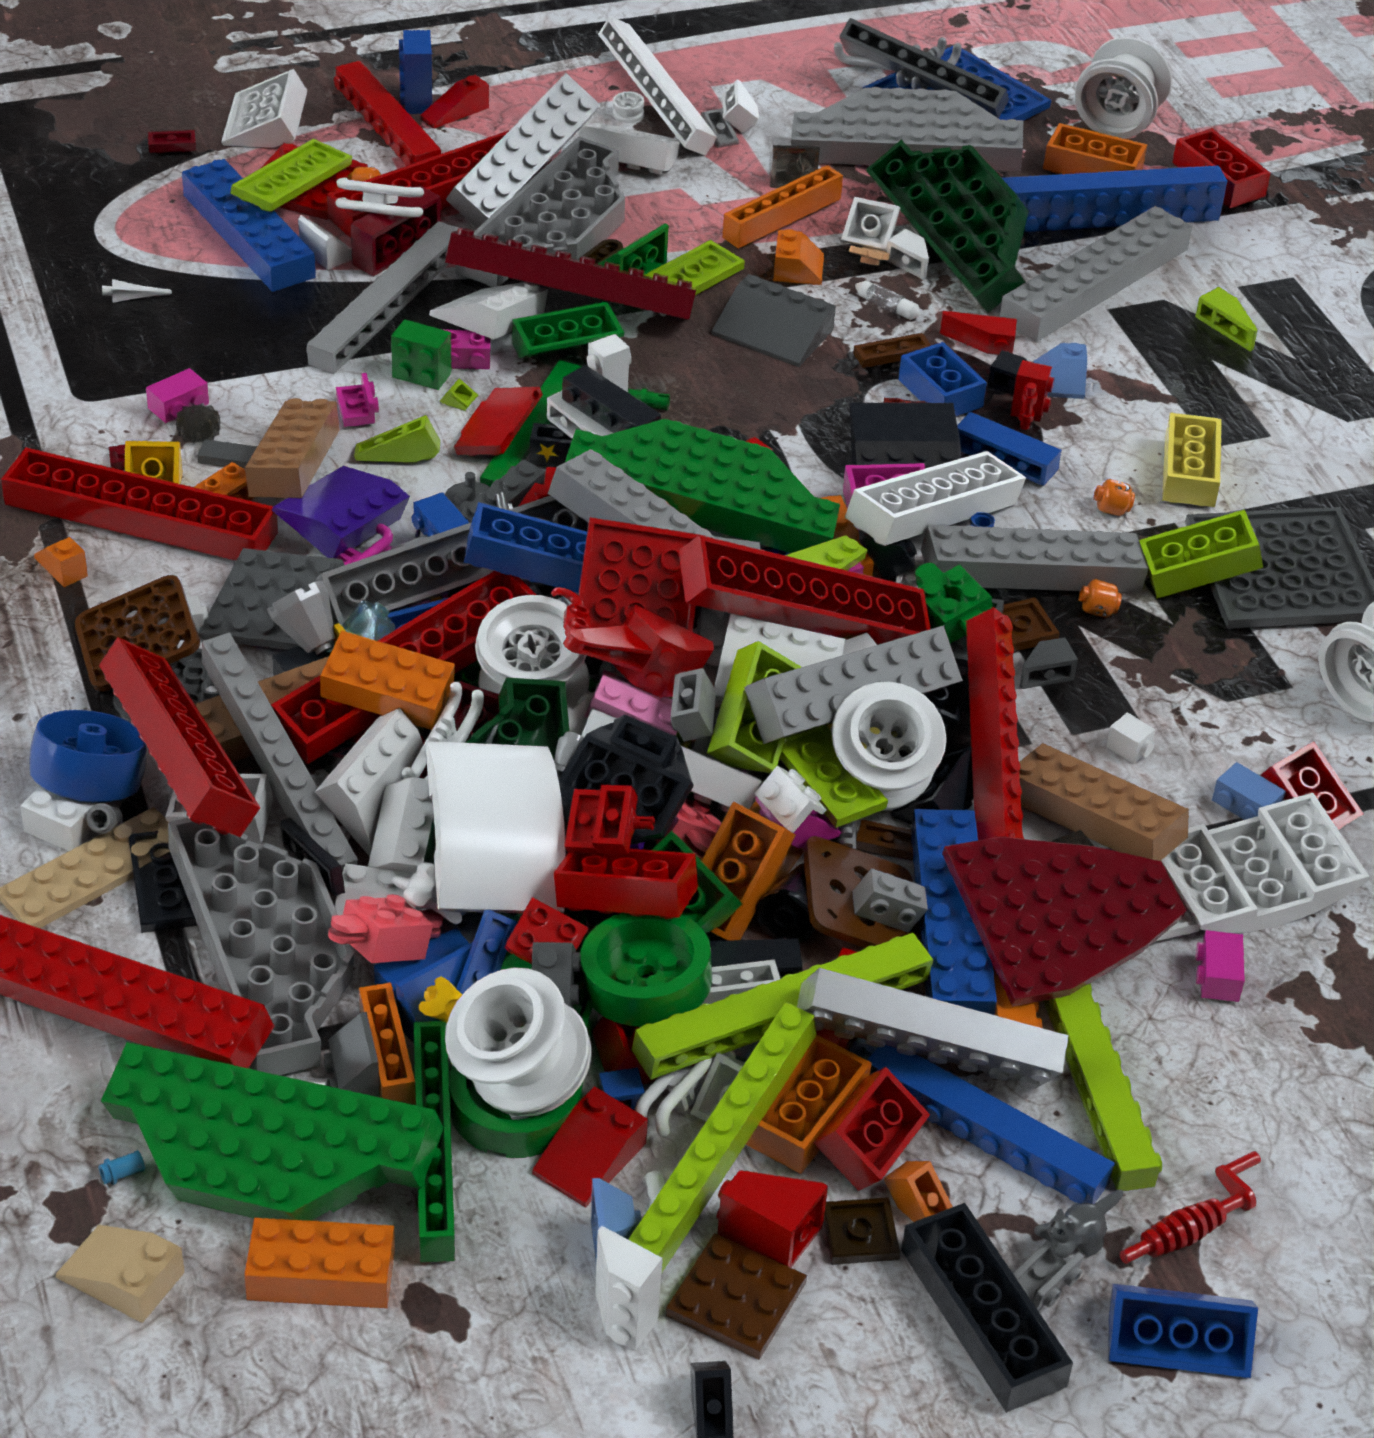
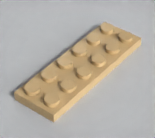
M152 807L114 827L108 833L101 834L0 887V901L18 921L42 928L133 879L129 845L130 835L159 831L157 838L138 840L131 847V852L138 856L139 868L152 862L150 849L158 843L169 844L168 821L155 807ZM158 849L153 855L159 858L169 853L170 850Z

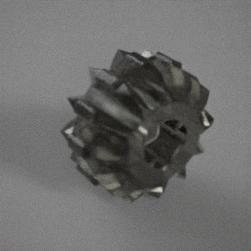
M192 403L190 407L183 406L182 411L177 412L176 430L178 436L183 437L184 442L192 441L194 445L197 442L203 443L204 439L214 440L215 436L220 435V415L218 411L214 410L212 405L205 406L204 403L200 405Z

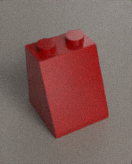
M739 1170L731 1181L727 1179L719 1190L720 1207L716 1214V1219H718L717 1234L792 1268L823 1228L828 1185L822 1182Z

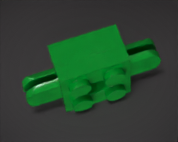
M934 563L922 564L915 571L916 585L918 588L924 589L930 627L933 629L944 625L950 644L963 636L967 637V620L993 608L992 596L960 564L945 573Z

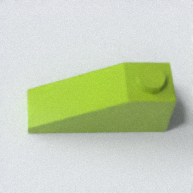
M1217 287L1199 297L1196 318L1248 351L1254 349L1258 329L1235 296Z
M424 415L357 443L354 457L356 461L418 462L423 459L429 460L439 453L441 440L427 415Z

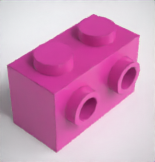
M445 330L451 332L452 369H490L491 338L470 330Z
M190 368L146 387L148 409L164 423L173 421L209 404L208 383Z
M1206 930L1203 942H1197L1195 960L1201 962L1196 971V984L1201 985V998L1239 1002L1245 982L1243 934Z

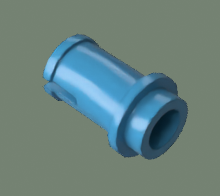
M136 1150L133 1153L111 1161L108 1158L104 1159V1163L100 1164L98 1168L104 1184L111 1183L115 1185L117 1180L145 1171V1164L141 1153Z

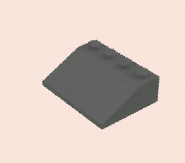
M748 274L734 290L712 329V335L800 367L833 331L836 305Z

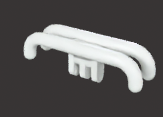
M339 178L336 182L337 186L341 189L363 192V202L347 200V198L341 197L336 200L338 208L401 217H420L423 215V210L420 207L386 205L396 203L398 196L422 197L424 195L423 188L348 180L347 178Z
M459 682L451 683L448 702L411 768L405 767L402 770L403 779L410 777L419 778L427 764V741L466 742L482 711L484 695L481 690L477 689L472 692L470 709L460 728L456 731L453 716L461 701L462 686Z
M734 1050L723 1053L725 1056L736 1059ZM715 1057L698 1062L694 1066L690 1065L659 1076L642 1094L637 1102L635 1111L647 1118L651 1104L665 1089H668L670 1092L661 1102L656 1113L655 1126L659 1136L666 1137L669 1135L668 1121L670 1113L674 1108L678 1113L684 1114L689 1106L696 1101L702 1088L700 1079L710 1069Z

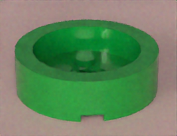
M629 913L614 915L597 925L588 934L581 948L584 993L592 1002V1007L599 1014L620 1024L642 1027L648 1023L654 1024L668 1019L677 1013L682 1014L694 1010L705 1001L711 990L713 977L709 939L696 922L682 914L679 918L675 917L672 919H664L655 915L632 916ZM650 971L653 972V975L649 976L648 978L641 977L643 975L650 974Z
M452 1065L449 1077L451 1119L458 1133L469 1144L480 1151L487 1153L488 1150L505 1153L506 1158L537 1156L544 1153L574 1106L582 1099L583 1082L573 1096L552 1111L537 1116H530L527 1119L512 1120L509 1114L485 1102L476 1091L473 1081L461 1074Z

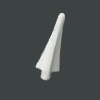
M112 279V286H102V296H112V303L172 294L170 289L141 286Z

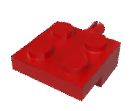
M601 785V790L574 789L564 847L567 852L629 855L631 837L635 829L654 830L655 818L654 816H636L638 796L632 786Z

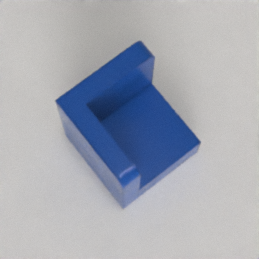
M638 1067L599 1073L598 1089L618 1101L627 1100L628 1107L635 1110L638 1100L645 1092Z

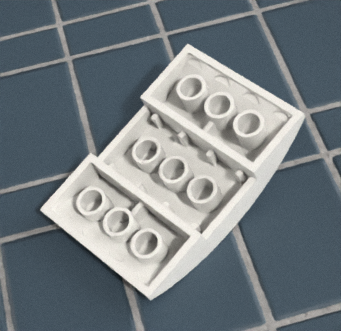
M427 741L426 757L429 798L433 799L436 838L434 865L438 911L484 912V910L490 909L496 913L523 914L533 897L564 913V908L557 907L554 882V872L566 856L564 847V816L559 780L549 748L544 746Z
M1314 793L1260 807L1256 817L1208 830L1204 824L1188 828V838L1161 860L1173 885L1201 930L1242 933L1283 925L1332 905L1369 881L1368 873Z

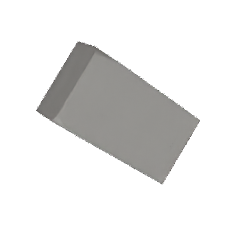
M723 108L701 113V117L717 136L714 144L718 148L739 144L731 124L723 118Z

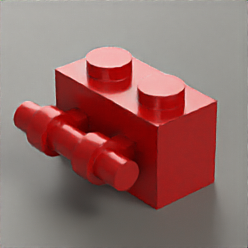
M1025 360L1021 362L1016 376L1010 414L1011 416L1019 417L1021 429H1029L1031 422H1040L1043 413L1049 412L1051 398H1048L1047 395L1048 392H1052L1055 378L1051 377L1052 366Z

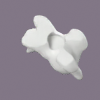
M432 863L418 865L417 872L412 875L411 879L404 876L392 878L393 884L405 890L403 896L406 902L417 909H432L456 925L461 923L462 916L467 913L438 911L435 865Z

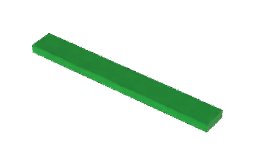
M561 360L558 361L541 386L543 396L505 452L493 457L480 476V483L491 487L492 483L496 479L502 478L512 466H516L523 459L527 458L530 453V436L534 423L549 424L551 422L547 419V397L562 391L563 377L582 366Z

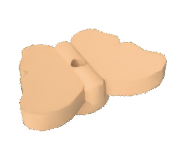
M851 245L849 249L850 253L861 256L860 262L879 265L880 260H889L890 256L888 252L869 247L859 248Z

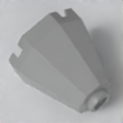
M323 581L308 584L310 590L307 592L299 588L272 604L273 607L267 609L271 619L307 653L315 651L317 655L331 649L330 643L336 639L328 590Z

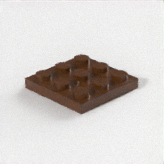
M714 1233L666 1307V1316L760 1360L804 1288L807 1275Z

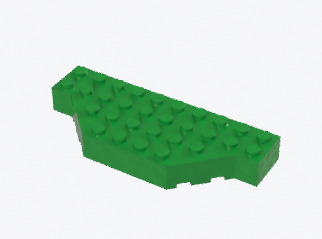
M669 419L658 420L605 436L593 434L589 431L575 430L565 462L592 449L594 452L601 454L611 464L622 469L632 479L643 484L656 496L667 501L677 511L688 516L690 520L701 528L743 540L760 542L761 545L789 553L833 540L840 504L828 499L814 497L770 448Z
M126 1042L101 1099L102 1104L113 1119L139 1125L165 1184L178 1201L249 1218L313 1221L330 1210L335 1212L358 1199L357 1196L374 1186L377 1189L391 1182L421 1189L444 1129L434 1109L131 1042Z

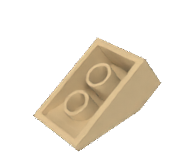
M98 1225L56 1273V1278L143 1323L185 1273L182 1248L151 1232Z

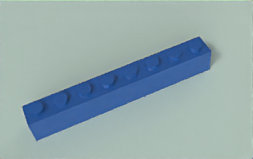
M885 1045L884 1047H878L868 1058L867 1061L872 1063L870 1075L887 1067L930 1114L927 1119L929 1122L936 1123L952 1132L956 1137L981 1148L985 1153L999 1158L1014 1169L1035 1178L1041 1184L1064 1194L1073 1202L1095 1204L1110 1184L1115 1164L1113 1161L917 1054L913 1056L900 1054L896 1051L897 1048Z

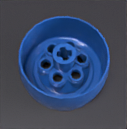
M88 710L53 712L39 719L35 728L29 756L30 776L47 791L64 798L94 803L122 800L132 796L140 788L147 764L148 746L140 739V733L130 721L123 718Z

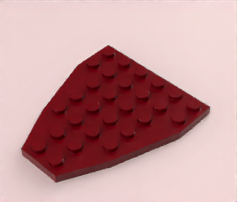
M995 837L945 846L942 852L1012 1007L1071 995L1141 954L1179 922L1187 911L1162 861L1095 846L1010 837Z

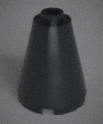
M804 863L796 866L766 892L757 904L758 923L765 933L774 939L799 938V943L809 939L815 930L809 919Z

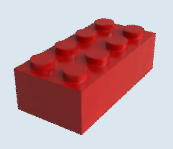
M1213 128L1176 140L1172 163L1178 168L1219 166L1227 179L1223 203L1229 208L1266 196L1271 172Z
M630 849L629 855L568 852L554 872L557 907L568 908L572 911L584 909L597 910L604 914L620 912L629 913L632 916L655 915L664 919L679 918L698 888L696 855L694 853Z

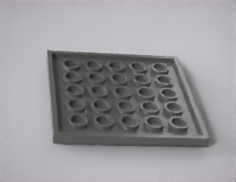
M1340 507L1246 512L1260 545L1263 568L1209 583L1227 628L1362 621L1365 610L1374 602V580ZM1234 512L1187 514L1185 524L1189 526Z

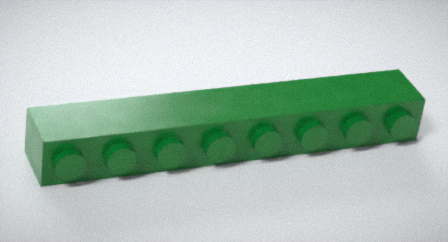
M443 1021L414 1022L416 1106L434 1109L444 1127L422 1187L418 1189L420 1263L455 1261L449 1068L445 1044L447 1023Z

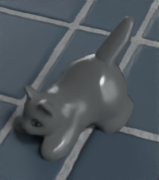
M1116 1190L1095 1204L1082 1203L1072 1205L1066 1210L1065 1214L1062 1209H1058L1051 1221L1036 1226L1034 1233L1048 1240L1054 1247L1053 1253L1059 1258H1066L1076 1248L1080 1249L1085 1255L1092 1256L1103 1247L1104 1236L1108 1229L1105 1214L1118 1204L1123 1197V1190Z

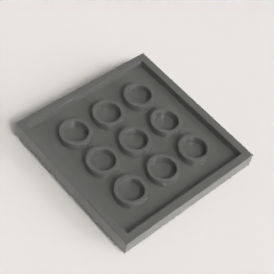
M243 548L199 633L202 639L205 640L230 632L237 644L285 650L296 646L301 647L271 619L267 609L273 607L272 604L299 588L306 592L309 591L308 584L316 582L315 579L320 573L344 566L345 564L342 559Z

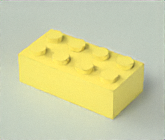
M1170 412L1164 443L1162 501L1192 504L1201 507H1215L1221 474V419Z

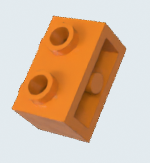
M233 462L194 486V488L249 501L255 498L248 495L245 469Z

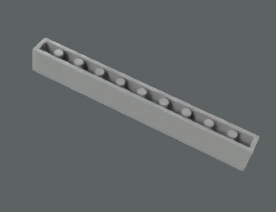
M438 221L431 229H428L413 246L404 252L398 260L391 264L382 275L378 276L367 289H364L340 314H337L335 319L308 342L306 347L308 365L335 374L450 264L445 263L451 232L458 231V227Z
M230 632L202 641V664L262 773L268 775L270 787L287 818H291L328 852L341 865L342 872L345 863L357 865V857L330 809L315 793L317 786Z

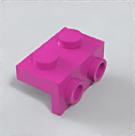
M361 373V385L336 387V397L344 427L375 423V413L379 412L378 398L375 397L373 381L369 382L367 373Z

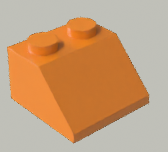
M792 229L778 230L773 281L822 285L824 253L803 232Z

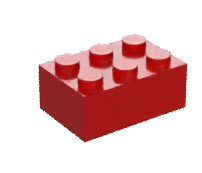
M884 1067L863 1078L813 1143L847 1180L860 1191L883 1179L930 1114L889 1069Z

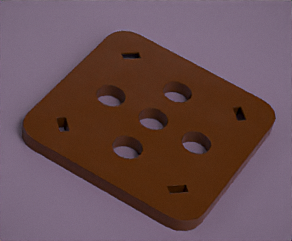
M175 575L163 576L80 613L75 620V628L89 679L95 690L99 692L113 689L104 679L105 675L99 664L111 648H105V645L110 641L116 640L117 637L141 648L147 647L148 651L164 657L169 664L193 654L200 646V638L183 585ZM137 611L134 616L126 618L128 613ZM169 618L166 623L157 625L161 619ZM143 629L140 634L131 636L134 631ZM181 640H183L184 642L182 643L180 648H178L177 645Z
M812 836L803 845L808 912L810 923L817 931L864 948L877 946L890 941L894 937H902L914 933L921 942L919 921L908 933L864 918L870 924V926H867L860 920L859 917L861 916L855 915L852 891L862 880L855 872L864 877L872 868L914 882L912 875L906 868L818 836ZM830 885L836 887V888L840 891L841 894H839V893L835 892L834 890H832V888L830 887Z

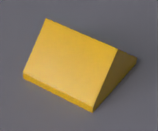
M125 441V471L181 484L183 468L180 442Z

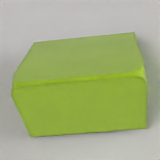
M459 378L442 397L440 402L465 411L478 397V394Z

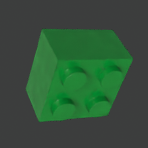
M404 319L391 335L392 377L439 390L451 375V332Z

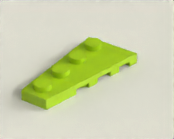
M845 535L785 556L848 571L865 559L868 550L856 540Z

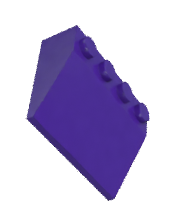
M342 466L309 485L302 498H287L273 506L272 511L327 558L337 559V556L344 553L349 547L354 548L377 534L375 529L378 524L381 523L388 527L401 519L410 496L390 479Z

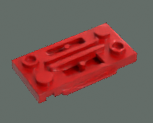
M494 388L487 400L480 403L462 429L461 437L454 445L456 454L468 456H498L503 454L543 396L541 388Z

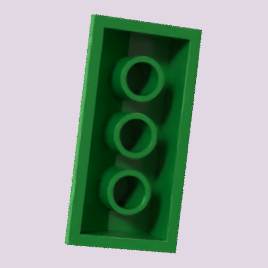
M608 302L512 319V345L519 358L588 346L591 342L616 334L619 338L624 337V331Z

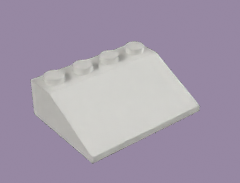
M289 70L235 93L221 141L223 146L276 148L283 143H292L295 140L307 95V89L295 70Z
M603 123L585 124L579 132V137L619 150V162L627 163V168L640 170L641 166L647 167L649 172L655 174H662L663 171L670 170L683 148L681 142L676 138Z
M526 281L480 289L430 310L429 315L494 340L512 332V319L543 314L548 289L540 287L539 284Z
M730 614L714 686L716 700L723 701L738 649L760 641L801 667L842 656L845 639Z
M400 708L378 717L315 791L369 857L385 788L387 785L404 780L402 770L405 767L411 768L424 745L419 730Z

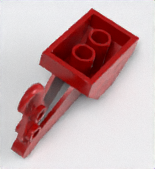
M561 587L554 588L551 592L552 596L561 595L572 603L565 609L563 621L564 633L566 635L563 645L569 651L612 663L634 686L659 698L673 697L675 674L703 668L714 650L713 641L637 605H634L623 626L590 628L591 618L589 610L584 606L583 600L579 595Z

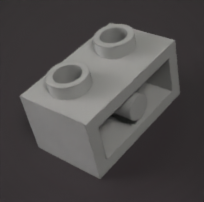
M703 668L675 674L670 718L673 729L680 733L684 742L711 736L713 732L716 691Z
M872 868L852 891L855 915L908 933L928 910L924 886Z

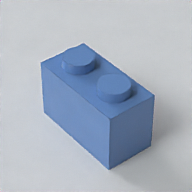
M1236 762L1217 779L1212 801L1246 820L1258 816V809L1260 807L1282 802L1286 791Z

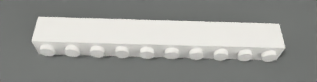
M609 16L598 33L600 38L684 148L706 156L717 139L716 134L630 24Z

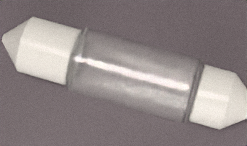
M867 280L855 284L860 297L891 313L899 314L909 320H913L921 315L918 304L881 285L873 284Z

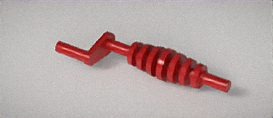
M1253 1151L1226 1165L1222 1164L1216 1167L1215 1173L1217 1178L1231 1196L1222 1201L1210 1198L1204 1202L1201 1201L1171 1212L1170 1215L1165 1216L1160 1222L1151 1226L1150 1229L1145 1230L1141 1234L1140 1242L1120 1251L1122 1262L1128 1264L1146 1254L1155 1258L1171 1253L1174 1250L1191 1246L1225 1223L1227 1213L1239 1207L1245 1211L1255 1208L1256 1196L1253 1190L1237 1174L1261 1162L1260 1155Z

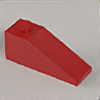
M471 75L457 81L420 115L421 120L435 129L488 109L489 84L477 75Z
M943 311L940 334L987 354L999 355L1002 350L1013 354L1017 319Z

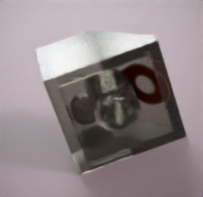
M773 145L769 160L770 188H779L818 170L820 146Z

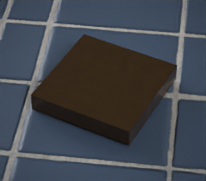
M889 1197L826 1202L823 1222L832 1265L900 1259V1248Z

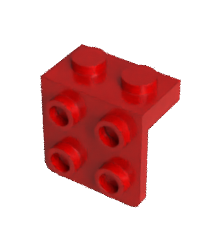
M532 897L511 933L505 948L508 952L532 964L533 942L572 943L577 950L589 927Z

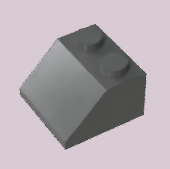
M362 1012L328 1040L329 1053L324 1054L326 1073L333 1074V1078L329 1079L330 1087L380 1097L378 1058L367 1012Z

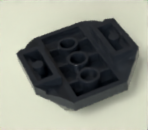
M625 714L615 719L613 723L601 726L587 733L559 778L563 816L566 824L569 822L574 789L601 790V785H631L638 796L636 816H654L655 825L654 830L635 829L630 845L664 838L694 787L678 738Z

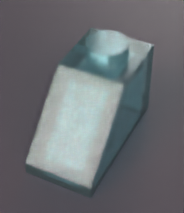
M365 600L360 602L342 624L346 632L376 641L395 630V624L388 617L389 611L378 602L372 604Z

